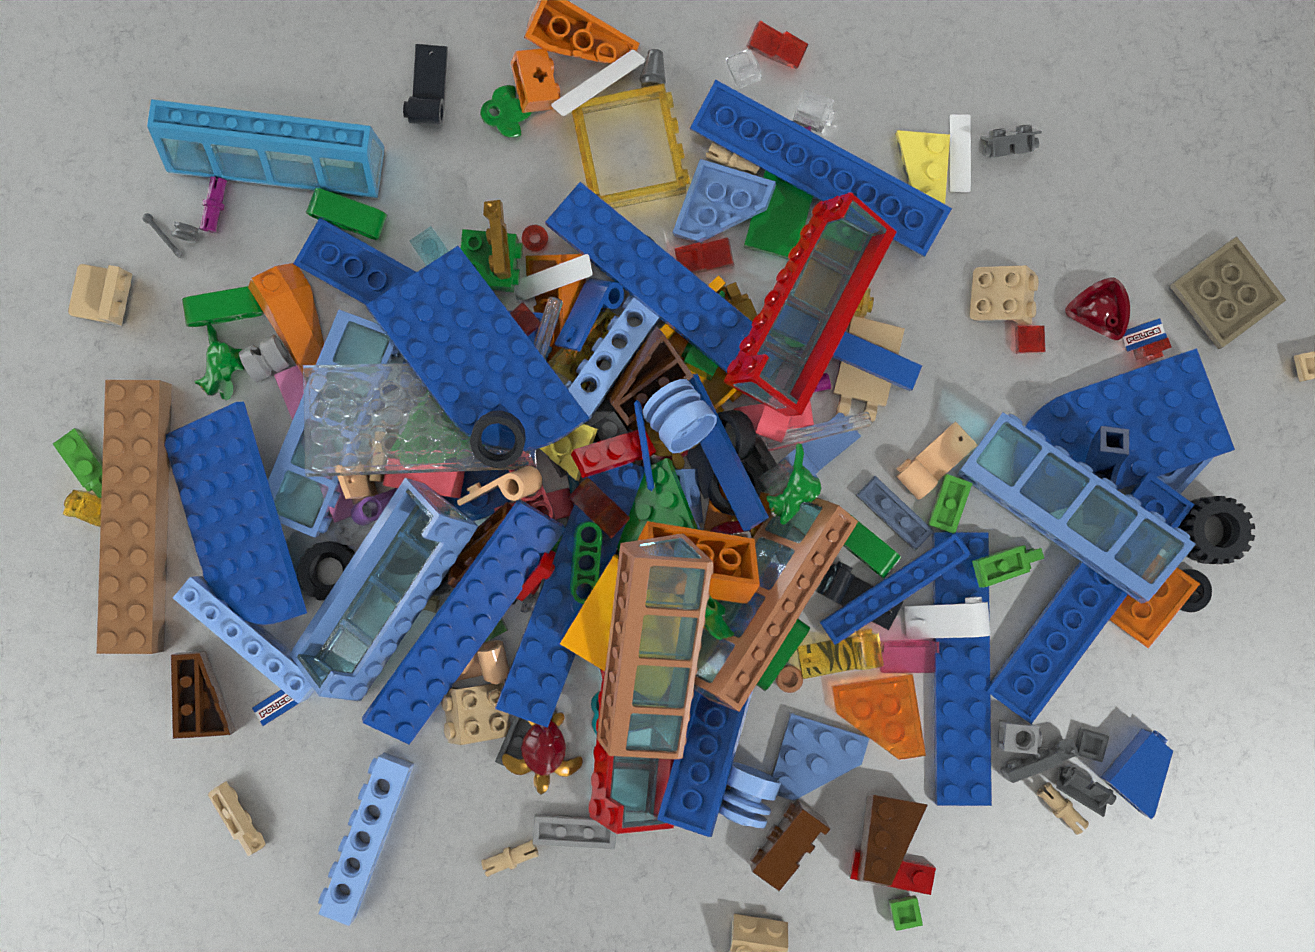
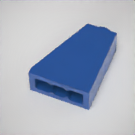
M1141 729L1100 778L1138 812L1152 820L1156 814L1173 750L1166 745L1168 740L1158 731L1150 732Z

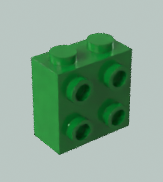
M462 229L460 249L492 291L514 293L515 285H519L520 269H516L517 259H522L523 243L519 242L517 235L507 233L511 277L500 279L491 271L489 266V255H492V245L488 244L486 231Z

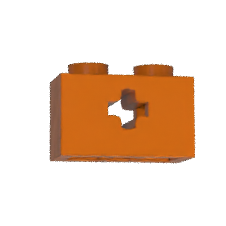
M543 48L516 51L510 64L522 113L553 110L551 104L560 99V87L554 80V63L552 58H549L548 52Z

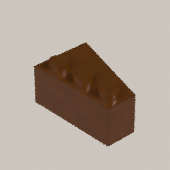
M656 327L606 397L628 426L636 420L634 407L636 400L641 403L643 414L647 401L662 387L679 379H687L689 381L694 376L664 333Z
M506 502L478 526L470 541L449 569L448 584L450 586L456 587L513 507L511 504Z
M206 651L172 654L173 739L233 734L236 730Z
M878 795L867 797L857 881L881 886L892 885L928 804Z
M796 799L794 803L789 802L781 814L783 819L779 825L776 826L774 824L766 835L767 842L762 849L758 847L750 858L752 872L778 891L783 888L800 867L798 863L805 853L811 854L815 849V845L812 843L821 832L826 835L830 831V827L824 817L799 799Z

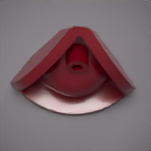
M1110 277L1096 282L1081 292L1067 305L1065 311L1068 317L1080 324L1118 341L1123 338L1129 324L1130 301L1124 285L1118 279Z

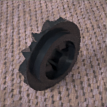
M1183 569V572L1199 582L1200 585L1195 590L1198 595H1191L1180 610L1184 612L1200 611L1211 600V583L1202 572L1194 569Z

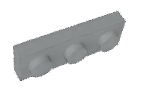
M535 814L533 845L615 849L616 834L592 818Z

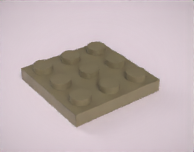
M1238 237L1231 239L1170 285L1171 289L1218 349L1225 347L1286 301Z

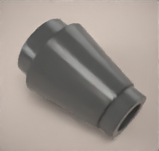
M658 49L648 51L639 79L642 83V88L649 92L661 91L666 83L663 52Z

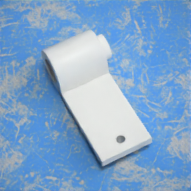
M982 597L965 598V603L904 606L907 639L963 638L991 635L988 602H982Z

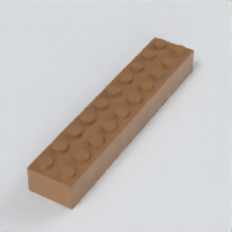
M105 380L96 654H154L164 652L170 470L165 440L166 434L171 432L172 384L161 380Z

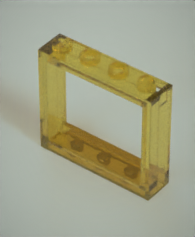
M664 83L591 98L572 111L587 187L613 209L686 194V185L690 184L688 170L682 169L681 159H685L682 143L677 144L675 134L679 133L676 117H671L670 108H674L671 92H666ZM659 99L676 181L600 196L583 114Z

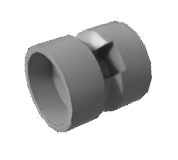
M274 334L261 340L259 347L251 345L239 352V357L245 370L255 382L269 377L272 370L279 372L291 366L290 358L283 344Z

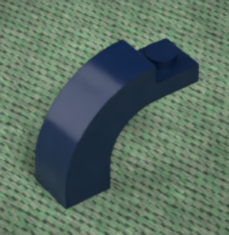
M1100 426L1092 439L1085 460V464L1093 469L1092 473L1100 479L1106 478L1116 485L1119 469L1129 456V429ZM1081 482L1080 493L1086 487V484H1084L1083 482ZM1092 490L1083 501V524L1111 528L1114 524V503L1095 490Z

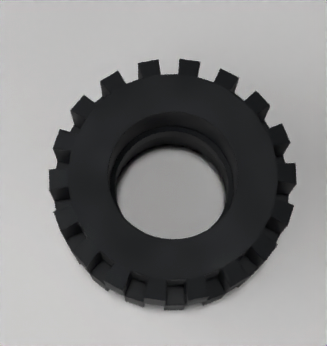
M1225 496L1202 497L1190 501L1195 505L1178 526L1179 529L1189 534V540L1195 543L1187 557L1191 560H1198L1197 562L1202 564L1222 565L1233 563L1234 559L1244 557L1243 552H1249L1252 547L1248 544L1249 541H1254L1255 535L1251 534V529H1255V523H1250L1249 519L1253 518L1251 513L1244 512L1246 506L1242 503L1236 504V499L1226 498ZM1212 515L1221 521L1224 530L1221 541L1215 546L1207 540L1204 530L1206 521Z

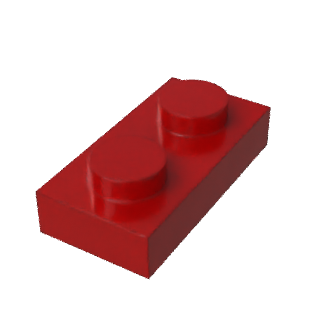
M551 550L549 553L545 552L537 568L522 585L523 589L516 597L518 600L523 601L530 593L534 595L541 584V580L543 578L547 580L555 569V565L552 563L556 552Z

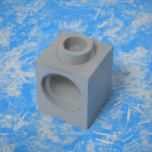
M999 720L998 748L1007 752L1037 755V750L1042 744V733L1039 731V726L1025 722ZM1025 731L1026 738L1024 742L1017 744V733Z

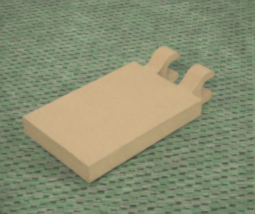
M853 316L848 333L899 355L905 328ZM840 361L832 393L840 396L836 414L843 413L844 416H847L850 411L851 400L854 399L866 402L862 421L872 423L876 419L878 406L885 407L887 404L891 383Z

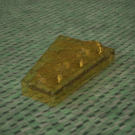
M602 307L581 351L561 348L548 362L553 371L574 382L579 375L576 372L577 368L584 359L589 361L594 354L591 351L592 347L599 337L603 339L609 332L607 326L616 314L608 308ZM603 360L597 362L596 365L598 368L600 367ZM584 382L581 388L587 391L591 382Z

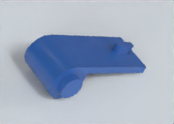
M597 278L587 280L555 345L580 352L601 308L616 309L622 304L624 299L623 287L613 281Z

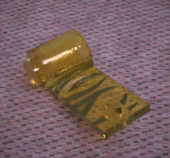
M872 628L857 630L855 636L847 637L834 645L832 640L801 645L797 648L802 679L854 669L867 670L884 666L879 633H873Z

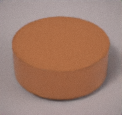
M785 665L775 681L782 691L793 693L802 686L803 675L797 667Z

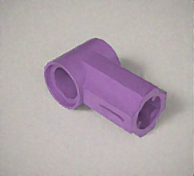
M398 488L372 497H366L356 503L351 509L353 521L362 526L377 521ZM363 505L369 507L371 517L364 515L362 511Z

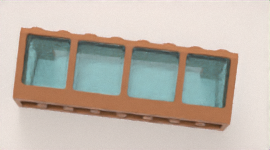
M815 498L809 503L803 502L800 504L798 513L784 525L780 523V516L774 517L770 511L768 514L769 518L764 520L753 537L755 539L760 586L748 604L717 600L726 609L722 617L727 626L734 632V635L718 640L709 633L706 627L702 630L701 650L698 656V671L695 675L694 689L704 697L740 712L858 523L854 517L837 504L820 498Z
M684 534L620 544L597 740L609 756L659 759L683 758L687 726L690 721L691 700L694 696L695 675L698 671L697 662L699 651L701 650L702 630L705 625V611L709 599L710 579L713 574V561Z

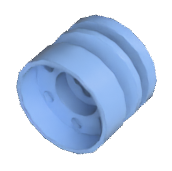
M679 379L662 387L652 395L643 409V417L650 423L653 430L659 432V438L672 453L686 451L698 444L712 431L717 422V416L707 403L700 401L699 393L687 379Z
M733 761L727 785L731 786V788L725 789L719 813L735 823L764 829L768 820L762 815H769L771 809L761 801L762 799L774 801L782 782L761 770Z

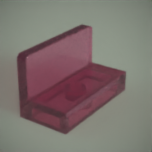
M880 640V672L934 673L935 653H939V642L935 640Z

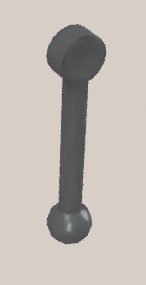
M145 213L142 216L143 222L149 224L177 257H180L182 253L153 221V216Z

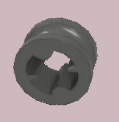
M174 222L176 230L172 231L171 235L178 239L195 243L196 238L194 234L198 233L199 229L185 223Z

